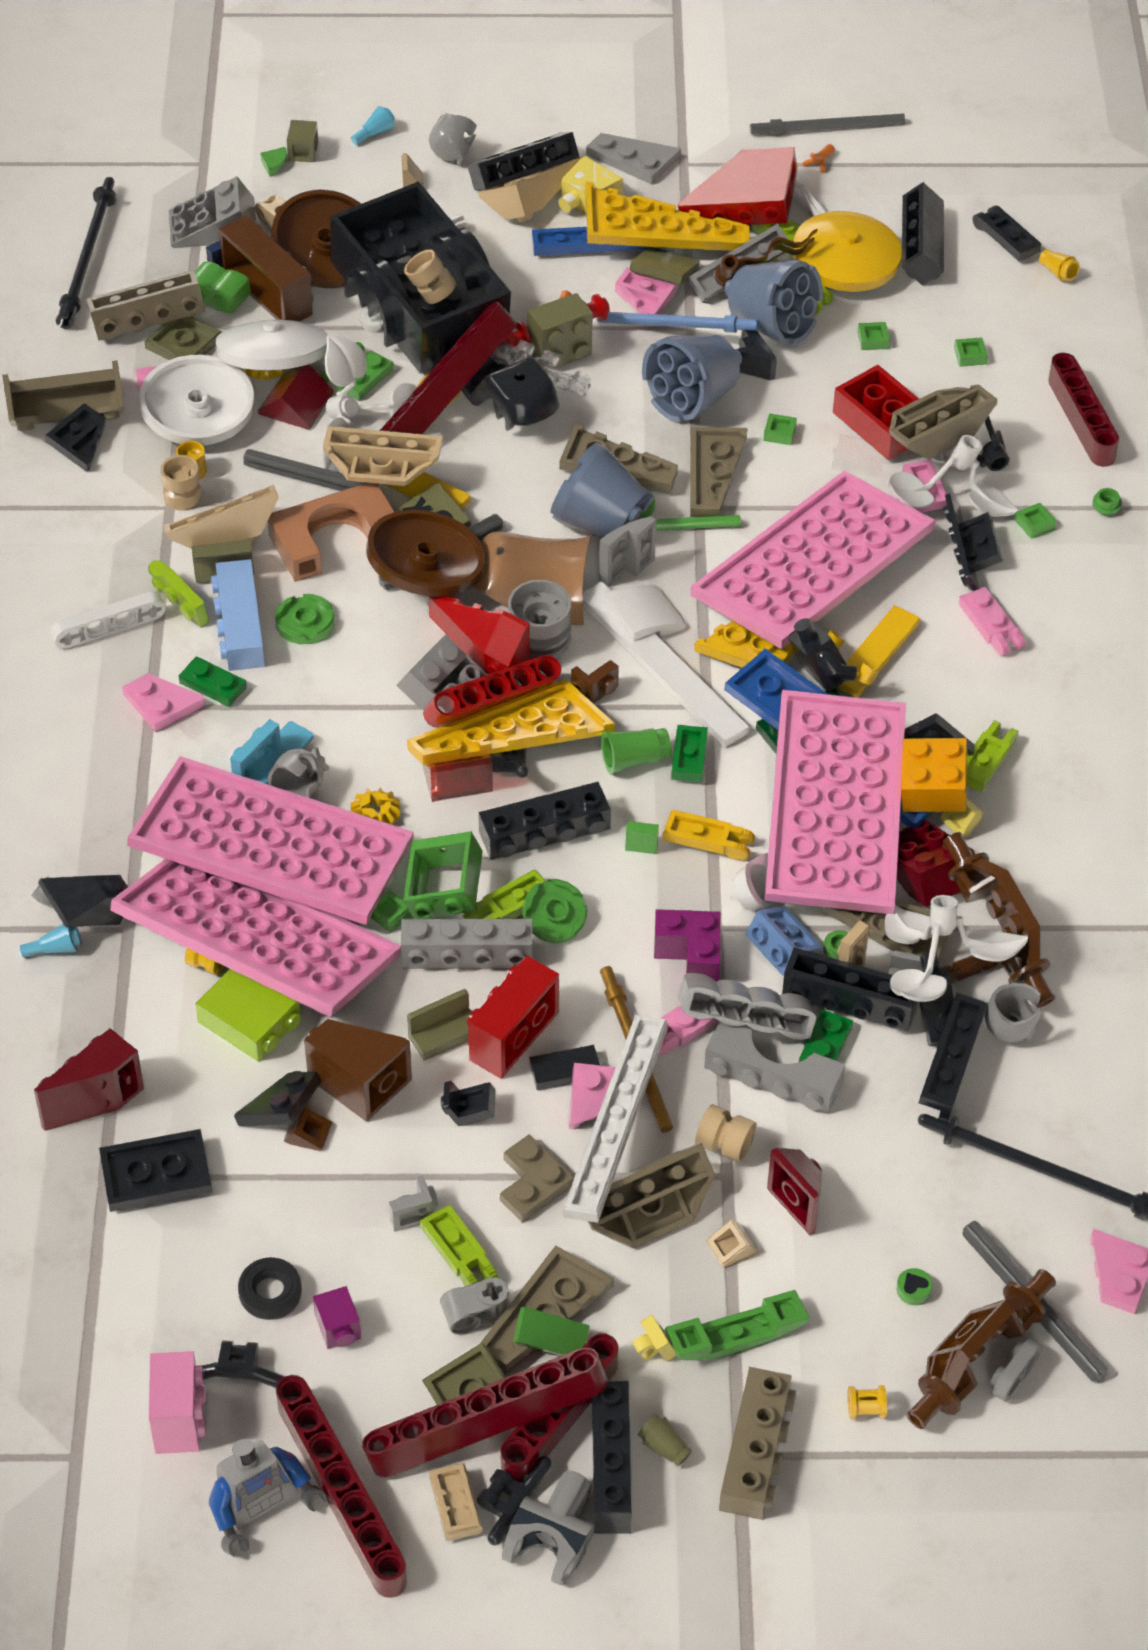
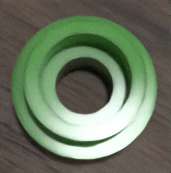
M1103 488L1093 497L1092 505L1097 512L1111 515L1121 509L1122 500L1116 490Z

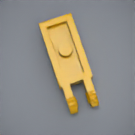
M673 809L663 831L662 840L722 855L725 853L730 859L743 861L748 859L751 851L747 846H751L754 843L756 836L751 830L734 826L729 822Z

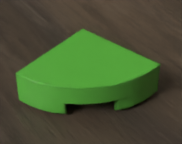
M286 147L260 153L261 161L269 176L278 173L284 163L287 162Z

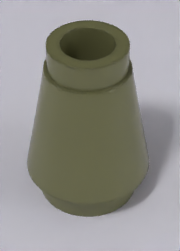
M657 1413L643 1425L637 1434L643 1440L642 1445L678 1467L692 1452V1449L687 1446V1443L666 1417L661 1418Z

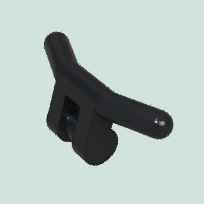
M526 748L489 754L490 770L496 773L515 772L519 778L527 777L529 771L526 767Z
M222 1340L218 1362L203 1365V1380L213 1377L253 1379L276 1388L278 1382L285 1376L256 1365L259 1344L255 1342H247L246 1345H234V1341ZM233 1359H240V1360H243V1362H240V1361H232V1360H233Z
M540 1457L523 1483L514 1480L506 1471L496 1469L490 1478L491 1484L488 1489H483L477 1497L476 1501L483 1509L500 1517L487 1537L491 1545L496 1546L502 1542L523 1499L526 1496L531 1497L551 1468L552 1461L549 1457ZM503 1492L510 1495L507 1502L500 1499Z

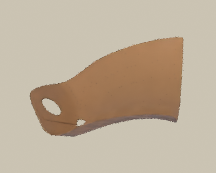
M492 532L485 536L481 542L487 559L481 577L473 587L508 608V599L512 591L520 584L530 580L543 579L556 582L565 588L571 597V625H583L584 568L588 543L591 536L594 535L582 538H538L509 532ZM498 548H503L505 552L497 555Z

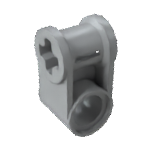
M492 1277L468 1286L453 1288L444 1293L440 1298V1304L450 1331L455 1335H462L477 1328L496 1323L510 1305L508 1286L500 1278ZM489 1287L492 1288V1293H490V1294H489ZM496 1307H499V1313H496Z

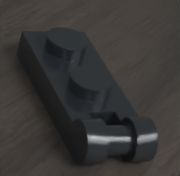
M998 205L988 208L986 213L979 212L972 218L973 224L978 230L983 229L1019 262L1041 251L1042 243Z

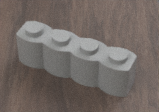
M700 973L685 974L678 994L682 1011L697 1019H711L715 1017L726 1025L742 1026L747 1024L750 1028L759 1032L773 1033L779 1031L786 1037L798 1040L811 1038L817 1017L812 1003L801 995L792 993L779 995L766 987L747 988L737 981H715L711 977Z

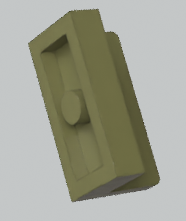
M251 540L191 546L195 581L197 583L210 582L211 576L217 575L216 563L251 559L253 576L255 574Z
M466 989L455 992L407 1015L408 1038L423 1061L468 1041L467 1020L472 1011L469 1008V993Z

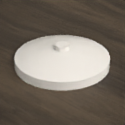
M291 320L254 321L231 327L220 333L216 338V354L223 362L245 369L282 370L296 368L316 362L326 355V337L328 335L323 329L304 322Z
M208 355L181 356L160 364L147 375L142 383L139 395L140 411L146 424L159 436L178 444L185 441H197L202 445H210L227 440L247 425L254 410V391L247 375L240 368L227 364L218 357Z

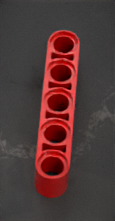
M543 655L442 690L425 706L423 710L424 719L430 726L439 728L552 684L560 676L561 665L555 657ZM464 697H466L467 699H469V701L471 702V704L468 703V702L464 699ZM438 706L442 707V708L444 709L445 713L442 712V711L438 708Z

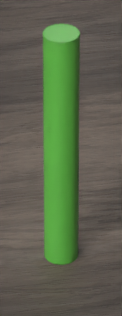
M740 515L656 519V531L741 526Z

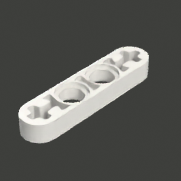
M154 591L145 592L61 619L52 625L50 634L57 647L62 649L71 648L159 619L165 613L166 606L159 593ZM129 612L125 617L116 619L119 614ZM101 621L97 626L87 628L91 623Z

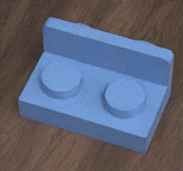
M785 905L758 910L746 931L748 939L782 976H784V971L794 947L816 954H821L824 949Z

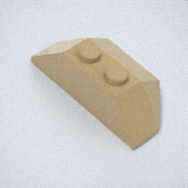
M328 426L323 450L348 481L406 486L439 460L443 436Z
M271 485L174 523L164 525L163 527L169 540L190 549L191 546L251 540L253 542L256 540V536L262 534L279 496L274 485Z

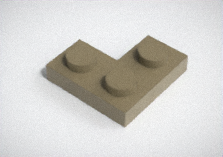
M530 1134L503 1152L504 1161L521 1178L500 1193V1201L522 1223L572 1186L574 1176Z

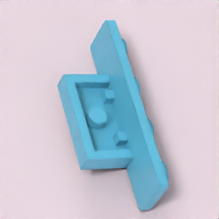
M269 719L261 728H257L252 733L251 738L242 747L234 750L230 757L232 773L268 784L269 772L277 759L288 750L304 749L314 739V734L293 721H289L280 730L279 724Z

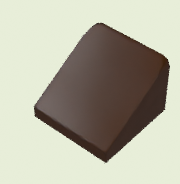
M304 1107L294 1124L289 1125L284 1142L294 1146L321 1151L333 1122Z

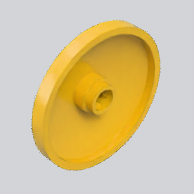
M851 211L821 213L802 223L795 233L794 242H802L813 230L818 229L817 233L811 237L815 238L814 242L809 244L801 254L793 255V259L815 266L821 277L822 286L848 292L875 289L889 282L896 275L900 266L902 248L896 234L881 221L865 214Z

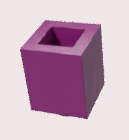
M347 1286L313 1296L315 1317L327 1349L336 1346L345 1347L352 1344L355 1340L361 1339L360 1319Z

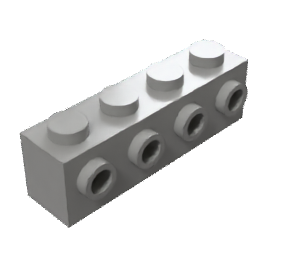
M532 919L401 920L402 969H510L514 964L518 965L526 955L532 958Z

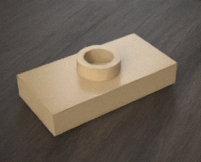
M859 920L845 935L837 950L839 960L865 966L869 925Z
M465 1463L430 1470L429 1478L446 1541L482 1533V1525Z

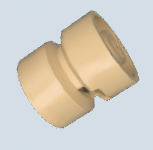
M425 250L416 254L405 266L404 272L406 276L417 287L418 292L429 304L445 299L455 288L456 281L447 268L443 267L442 261L433 250Z
M176 455L165 460L161 465V478L166 505L178 511L194 508L199 504L202 496L197 462L185 455Z
M711 1104L700 1122L695 1144L702 1143L704 1149L712 1152L716 1149H721L722 1156L740 1163L747 1155L753 1142L757 1123L741 1115L732 1118L729 1110Z

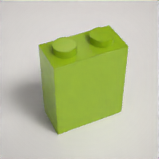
M229 969L195 1003L198 1023L258 1062L267 1053L273 1052L279 1040L288 1031L291 1032L296 1029L301 1020L300 1002L263 986L261 983L232 969Z

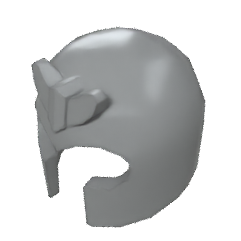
M448 113L441 115L429 135V144L432 151L439 158L446 161L457 160V165H460L476 137L474 131L477 125L465 116ZM464 132L470 135V137L464 138Z
M313 748L311 752L303 749H291L277 759L269 772L268 785L311 798L321 786L324 771L329 770V765L325 763V757L320 755L318 748Z
M1022 983L999 986L992 993L984 1017L988 1030L996 1038L1004 1042L1015 1043L1025 1038L1027 1041H1031L1042 1009H1038L1034 1013L1028 1000L1033 1005L1039 1004L1040 993L1034 987Z

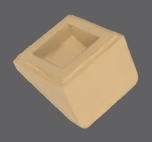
M403 153L401 155L403 187L418 181L424 187L422 171L407 153Z
M733 1219L706 1240L724 1268L746 1259L759 1251L745 1228Z

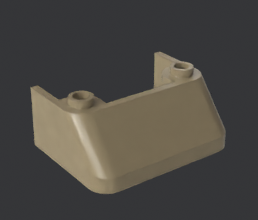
M118 360L112 361L113 369L18 381H10L8 374L2 375L10 425L17 426V431L34 429V424L63 421L84 403L106 418V420L120 418L119 413L124 412L125 408Z

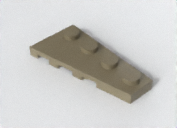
M575 423L559 461L560 470L573 472L579 465L577 462L584 452L594 443H599L607 448L643 487L671 492L678 474L677 464L648 452L640 454L633 451L632 446L624 442H621L620 445L607 440V435L597 431L595 434L585 431L583 425Z
M691 427L690 517L720 516L747 438L748 428Z
M895 899V905L900 908L930 917V910ZM821 907V911L851 928L859 920L869 925L868 938L891 951L909 952L917 956L930 952L932 937L928 938V940L920 939L914 944H903L891 940L885 933L886 914ZM939 935L936 950L938 961L949 935Z
M555 1245L481 1343L484 1342L499 1368L507 1372L535 1350L534 1348L513 1343L520 1308L528 1307L572 1320L614 1286V1278Z

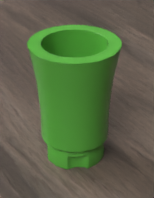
M649 728L623 732L604 731L601 736L603 761L610 774L638 765L658 762L660 759L668 758L672 752L669 733L665 728L656 730Z

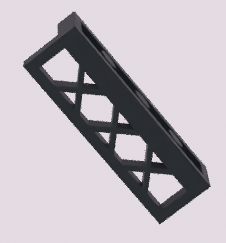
M957 992L918 1102L919 1104L939 1110L938 1118L946 1122L949 1120L988 1005L987 1002Z

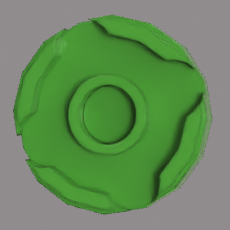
M303 594V597L295 598V596L289 597L279 605L275 612L276 629L280 636L296 644H313L322 641L331 634L335 626V614L332 605L323 597L314 594Z
M549 879L534 885L525 897L522 908L523 918L532 919V934L540 940L550 943L566 942L575 937L584 926L588 911L579 889L571 883L559 879Z

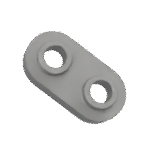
M1031 1338L1025 1342L1018 1341L1009 1356L1010 1363L1006 1368L1000 1366L991 1379L990 1385L994 1386L992 1394L1007 1402L1034 1367L1043 1346Z

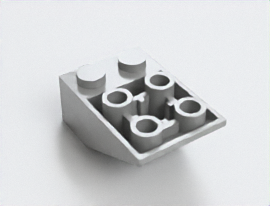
M236 176L228 181L221 182L218 186L206 192L199 193L196 197L184 203L175 205L169 210L170 244L172 248L208 246L220 241L219 228L245 215L256 223L254 196Z
M445 634L396 686L418 707L424 710L425 706L440 691L487 674ZM464 697V699H465L468 703L471 704V702L469 701V699H467L466 697ZM438 706V708L445 713L444 709Z

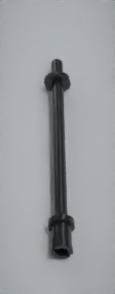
M106 177L103 185L95 188L93 191V199L97 203L68 294L62 295L59 301L60 310L55 322L59 325L61 319H63L60 326L63 329H69L73 326L75 315L81 309L82 302L78 296L107 207L114 205L117 199L116 193L113 191L115 182L112 177Z
M921 1114L918 1117L920 1126L945 1135L944 1145L948 1146L953 1139L1129 1207L1131 1212L1135 1213V1218L1141 1219L1145 1217L1148 1219V1193L1145 1191L1142 1194L1133 1195L959 1127V1118L957 1116H953L950 1123L928 1114Z

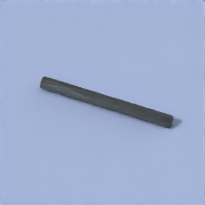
M972 1221L963 1228V1237L1006 1285L1009 1282H1016L1025 1286L1030 1281L979 1222ZM1043 1297L1041 1303L1046 1313L1040 1324L1092 1382L1096 1383L1107 1375L1108 1367L1052 1304Z

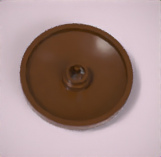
M318 189L299 193L288 199L279 208L273 220L271 237L286 252H290L301 266H305L312 276L311 286L319 288L344 287L345 279L330 262V216L361 203L341 192Z
M402 510L385 515L371 527L366 543L368 561L380 577L399 589L423 596H451L468 590L480 579L485 563L483 545L468 527L451 517L432 511Z

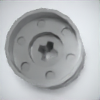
M544 579L530 580L516 587L508 599V613L530 623V659L543 655L560 656L567 650L571 642L570 595L565 588L556 582Z

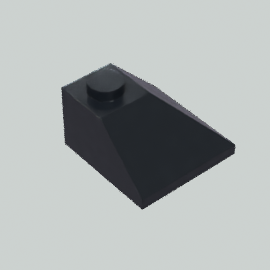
M121 875L40 878L38 882L65 927L120 925L124 918L110 910L112 899L128 888Z

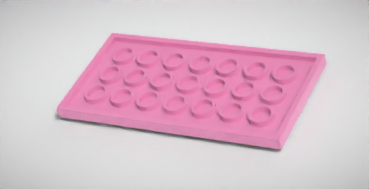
M844 470L691 586V596L778 648L783 649L790 643L789 636L795 632L794 625L797 621L808 618L816 623L935 529V520Z
M782 690L764 901L883 914L894 913L906 703Z
M179 756L129 834L127 846L367 925L410 847L414 832Z
M164 859L111 901L110 910L329 1017L334 1016L400 956L401 951L400 945L337 915L168 859Z

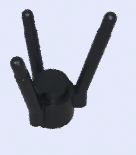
M988 416L984 422L991 441L983 446L982 455L978 454L976 460L980 463L981 468L987 466L990 471H999L1009 464L1010 458L1006 452L1001 431L997 430L995 433Z

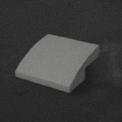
M646 517L627 523L613 530L600 540L599 582H603L608 587L626 571L637 576L655 561L656 519L654 517Z

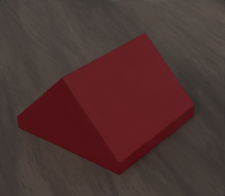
M310 364L296 367L281 376L258 409V414L310 430L325 408L328 399L333 396L334 390Z

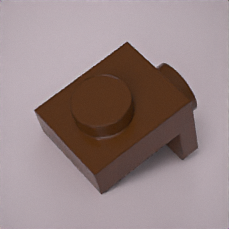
M612 660L607 661L589 675L577 666L571 669V684L593 704L605 695L612 694L618 687L619 666Z

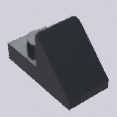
M742 330L741 339H739V349H737L742 356L740 373L766 380L775 379L776 356L758 331Z

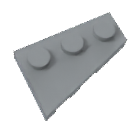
M600 133L586 146V155L652 185L681 157V148Z

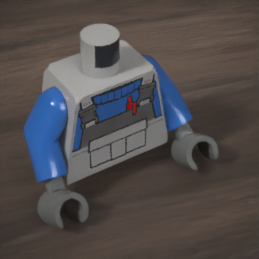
M241 1439L234 1443L232 1447L233 1455L219 1462L216 1467L217 1480L209 1497V1506L219 1531H223L225 1534L221 1542V1548L225 1553L235 1557L232 1546L236 1540H238V1544L243 1551L247 1552L249 1550L248 1539L237 1534L234 1526L238 1530L298 1495L296 1489L300 1488L302 1490L301 1500L311 1511L315 1512V1509L310 1505V1498L314 1494H319L321 1499L327 1503L326 1494L319 1487L310 1484L309 1480L311 1477L293 1453L277 1446L268 1448L263 1440H257L253 1443L249 1439Z

